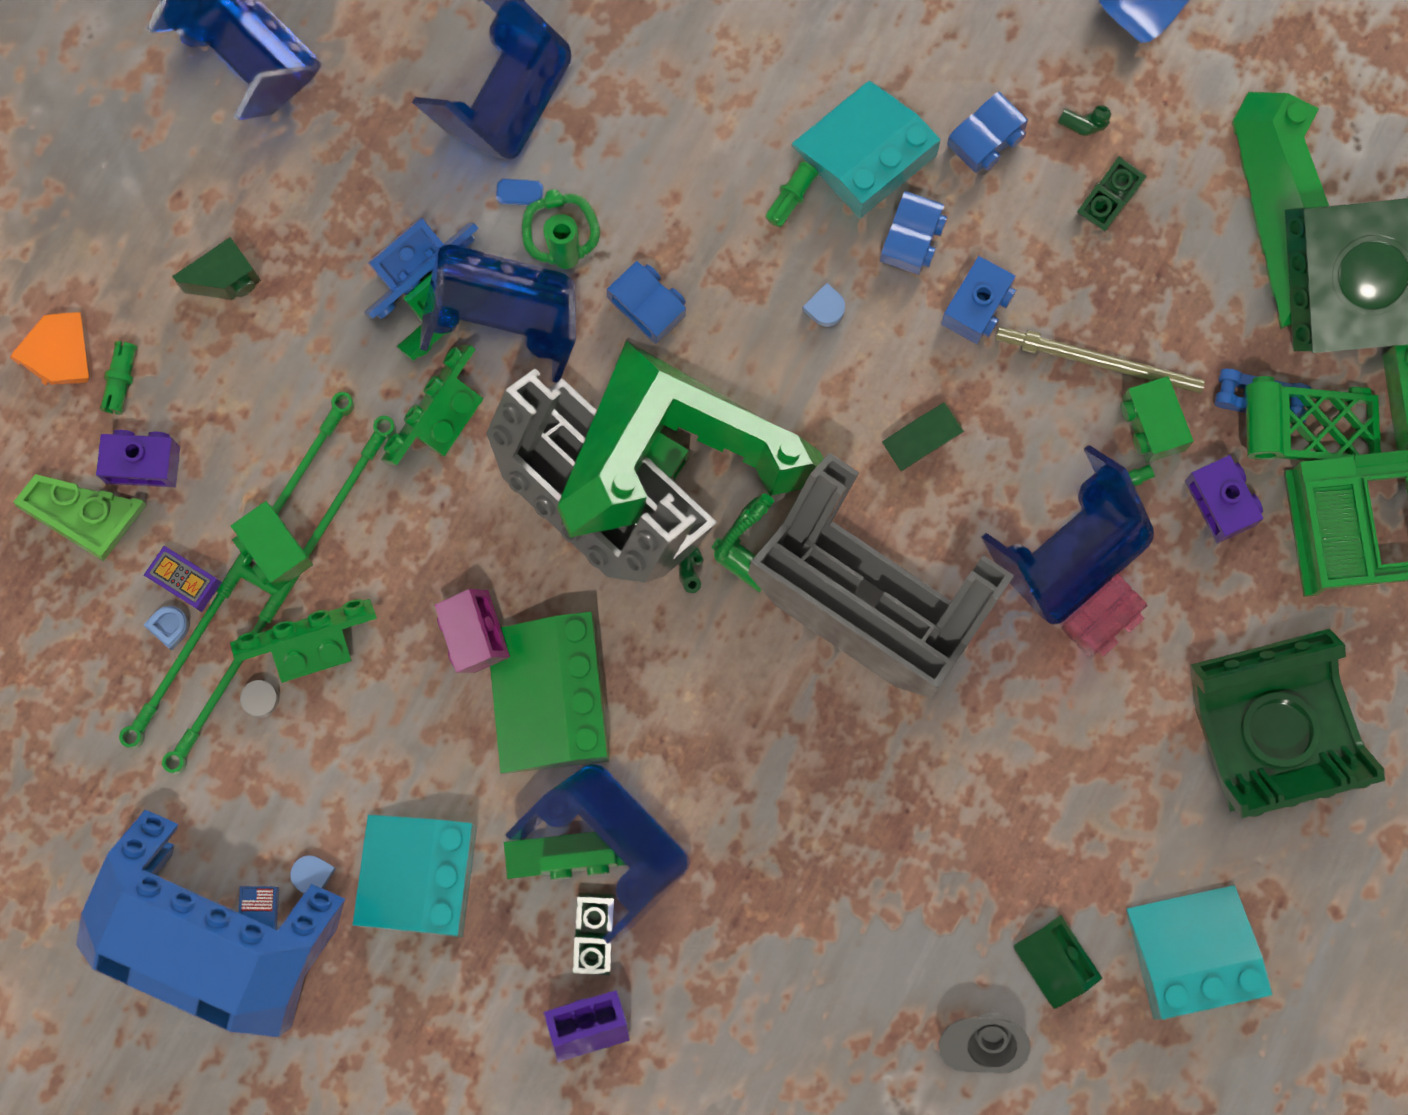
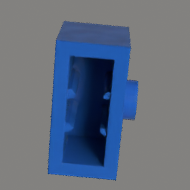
M978 256L946 309L941 325L977 345L983 335L989 338L999 321L998 318L994 317L1000 306L1006 309L1016 293V290L1012 288L1016 276Z

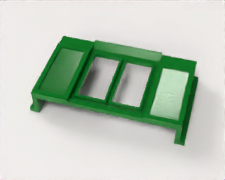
M1408 450L1303 461L1293 470H1285L1283 472L1303 597L1318 596L1326 589L1408 581V562L1381 564L1368 481L1405 478L1408 495Z

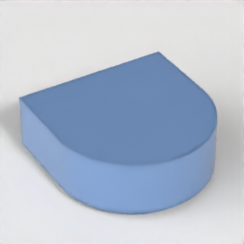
M826 283L803 306L802 311L817 324L830 327L842 320L845 312V302L843 297Z
M165 606L157 610L144 626L166 647L173 650L187 635L190 623L187 615L182 610L174 606Z
M304 856L298 859L292 866L291 881L303 893L307 891L311 884L324 889L336 868L318 857Z

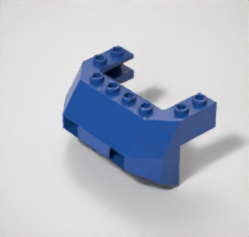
M145 809L107 853L81 912L76 946L93 970L224 1030L234 1033L280 1037L292 1027L304 977L336 932L345 898L311 884L279 930L273 929L156 876L173 854L174 845L167 841L178 829V824Z

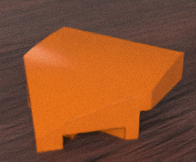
M81 312L44 315L10 355V358L18 365L21 363L42 380L41 383L45 386L49 383L51 385L88 383L89 375Z

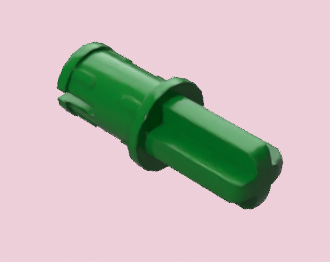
M800 162L787 184L780 186V194L765 216L770 224L782 227L797 204L801 205L804 202V194L819 175L812 165Z

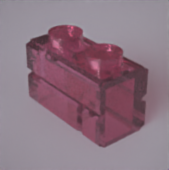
M1117 574L1066 620L1061 629L1088 658L1091 659L1098 652L1104 657L1119 643L1115 636L1125 628L1130 633L1145 619L1141 612L1148 605Z

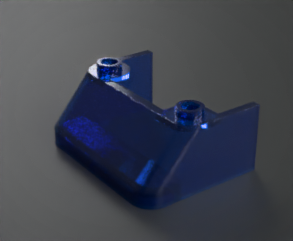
M160 0L146 27L150 33L174 30L179 35L180 40L190 47L210 46L250 86L233 115L237 120L274 114L314 79L321 67L319 59L260 0Z
M482 0L496 13L490 25L489 36L493 46L501 52V55L471 108L462 101L450 102L444 99L415 97L412 103L449 135L495 157L514 159L524 148L569 67L572 52L568 42L524 0Z
M443 245L439 248L422 316L420 350H428L433 332L440 334L452 332L456 329L459 320H464L524 335L526 347L534 356L552 360V382L557 383L561 380L576 342L575 283L569 276L558 271L457 245Z
M1091 445L1086 446L1084 451L1095 473L1081 485L1078 500L1083 510L1036 551L1031 553L1022 544H1014L1007 548L987 532L981 537L994 562L1014 575L1010 584L1040 617L1054 625L1065 621L1150 546L1154 537L1153 526L1127 469Z
M589 764L547 792L505 835L509 840H524L542 821L552 827H564L570 824L578 815L583 818L629 867L616 886L617 897L629 912L602 938L607 944L620 941L685 876L690 866V859L686 850L606 767Z

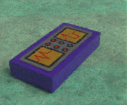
M166 546L162 547L144 573L145 577L200 612L204 610L222 583Z

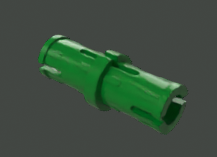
M116 341L114 343L115 347L110 369L106 370L104 374V379L107 382L99 409L109 414H113L115 411L116 415H122L127 388L133 383L131 371L138 347L128 342H124L122 345L121 341Z

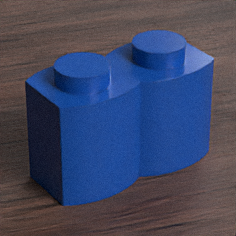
M999 91L949 135L947 145L975 174L982 168L989 170L1001 158L1000 151L1008 145L1014 148L1024 139L1027 134L1024 130L1026 129L1028 119Z
M904 191L881 252L880 262L917 275L920 274L922 266L929 268L936 250L930 244L934 234L941 236L948 217L942 215L944 204Z
M635 261L606 289L607 298L645 336L657 344L686 316V307L684 306L686 301L676 289L671 288L668 290L660 284L661 277L649 264L643 266Z

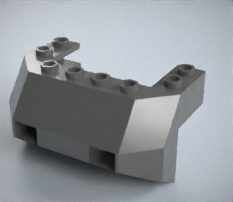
M536 369L505 389L486 432L502 478L513 491L519 493L532 505L541 517L550 522L566 541L572 543L587 557L594 567L598 568L607 577L644 583L663 577L687 558L716 525L717 522L646 456L641 467L636 472L647 495V500L638 523L570 538L557 506L597 410L563 378L550 388H547L538 380L540 373Z
M828 453L808 477L784 524L751 561L748 574L776 607L894 687L932 698L1014 575L983 555L953 600H949L833 522L859 472L831 453Z

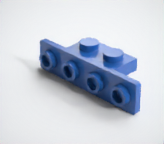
M419 218L368 262V265L390 290L364 312L367 317L374 319L378 316L382 319L393 311L396 307L394 301L403 293L405 295L410 293L422 282L420 279L429 271L433 273L448 260L446 256L457 248L460 252L475 240L472 234L479 229L476 224H466L443 244L423 218Z

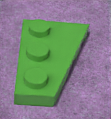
M37 474L33 476L13 501L18 509L103 562L147 506L144 500L136 498L130 500L114 496L113 493L103 490L97 492L78 487L74 483Z

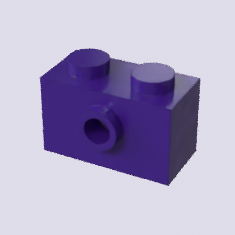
M114 430L113 434H101L96 476L105 484L176 488L180 446L169 434L154 431L149 432L148 436H135V433L132 431Z
M1231 455L1191 472L1185 480L1217 544L1255 527L1264 519L1262 516L1263 507L1259 498L1255 494L1251 495L1245 484L1247 480L1246 474L1238 462L1234 463Z
M617 990L588 999H580L572 1004L544 1012L557 1062L630 1041L627 1023Z

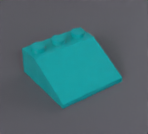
M869 80L792 143V146L808 164L818 171L819 176L861 219L935 158L938 154L941 139L918 114Z
M368 815L352 925L463 938L477 826L473 823L438 819Z
M1235 885L1126 909L1153 1020H1163L1273 996L1262 954Z

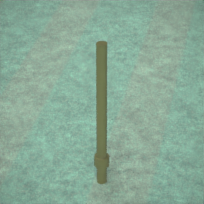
M999 326L995 338L998 341L1021 346L1022 351L1036 354V351L1150 381L1169 376L1173 387L1200 394L1205 384V380L1050 340L1041 337V333L1030 330L1024 333Z

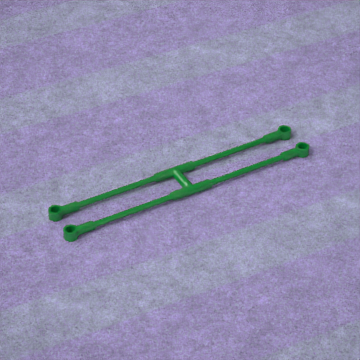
M338 392L333 396L331 400L332 409L319 428L320 433L273 505V509L277 514L280 513L328 436L331 437L343 416L351 414L354 410V401L348 393ZM340 400H349L347 407L343 409L337 407ZM380 416L374 421V432L363 448V451H361V458L303 549L308 558L369 460L372 461L384 441L396 433V425L389 416ZM390 423L391 427L387 432H380L379 427L381 424ZM240 553L216 592L218 594L149 703L144 704L131 726L121 730L119 734L121 744L130 749H137L143 744V733L157 712L156 707L225 598H229L241 578L271 595L258 615L260 619L251 631L260 633L267 623H271L300 575L277 590L270 582L264 585L257 577L252 567L249 566L253 559L250 553L245 557ZM233 660L191 729L188 728L174 751H170L163 756L162 766L164 770L171 774H180L186 769V757L200 737L199 731L243 661L235 663V660ZM135 731L137 734L136 741L128 744L127 735ZM173 757H178L180 760L179 766L171 769L169 766L170 760Z

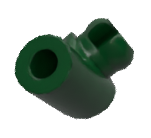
M1100 105L1096 106L1092 113L1081 116L1065 108L1058 120V124L1082 136H1088L1108 127L1111 111L1106 106Z
M698 547L679 563V580L688 593H696L701 588V581L694 569L695 566L701 565L704 561Z

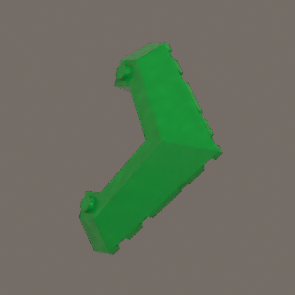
M1248 92L1232 121L1234 135H1237L1241 151L1239 156L1244 177L1248 181L1251 193L1250 203L1262 254H1265L1267 261L1266 270L1272 296H1275L1279 326L1280 329L1292 325L1285 210L1329 206L1304 138L1319 108L1289 93Z
M626 340L557 509L570 538L637 524L646 503L647 495L636 472L641 467L655 438L659 435L664 425L675 431L680 427L698 436L697 441L722 453L724 449H727L744 457L742 462L756 468L770 496L801 490L810 474L824 458L818 449L798 435L768 422Z

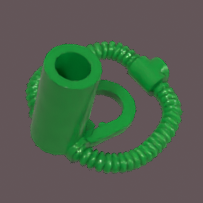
M552 189L546 192L545 199L537 200V202L534 201L526 207L521 227L522 243L527 253L533 259L540 262H548L550 265L555 264L562 269H570L578 264L579 259H583L585 255H588V253L595 249L599 242L601 230L599 229L597 216L593 212L594 209H592V206L589 205V202L583 196L578 194L570 195L569 193L562 196L558 190ZM567 203H574V205L579 206L582 212H584L591 233L587 243L582 245V247L579 245L578 228L573 218L565 214H556L551 216L543 226V234L549 254L538 250L532 240L531 230L532 219L535 213L546 207L547 209L562 207Z
M766 493L751 500L742 509V512H740V515H738V518H736V521L722 540L717 538L711 547L715 551L714 560L757 592H761V588L748 574L750 563L756 555L740 544L741 539L739 537L753 524L758 522L773 505V498Z

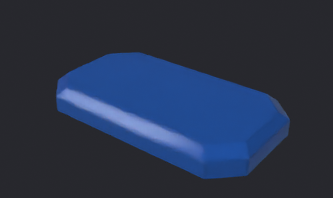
M502 179L497 183L496 199L500 204L529 206L530 203L543 199L544 186L539 181Z

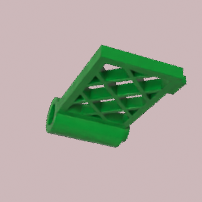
M1270 376L1255 377L1252 379V383L1245 386L1247 457L1250 459L1271 460L1281 458L1313 461L1353 457L1360 455L1351 445L1359 436L1368 443L1369 454L1381 453L1379 396L1372 395L1371 388L1352 386L1348 388V392L1286 387L1282 386L1281 383L1275 382L1274 377ZM1289 397L1298 398L1307 408L1299 418L1290 409ZM1324 400L1330 401L1339 411L1331 421L1318 408ZM1356 403L1367 404V419L1363 424L1350 410ZM1311 413L1324 427L1316 436L1302 423ZM1343 416L1356 430L1348 439L1335 427V424ZM1295 430L1309 443L1303 450H1291V434ZM1327 433L1340 445L1335 453H1329L1319 442Z

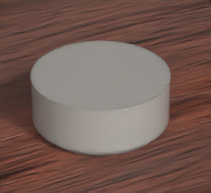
M255 680L243 688L240 702L242 708L248 714L257 718H263L271 715L276 710L279 703V695L270 683L263 680Z

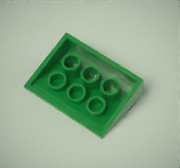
M592 612L558 615L501 627L510 658L490 666L500 774L610 762L595 621Z

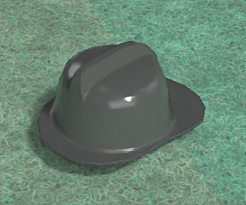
M995 1012L985 1013L977 1018L957 1020L943 1031L938 1043L939 1053L945 1064L955 1070L964 1072L1010 1073L1019 1069L1028 1060L1031 1051L1030 1039L1024 1029L1005 1015Z

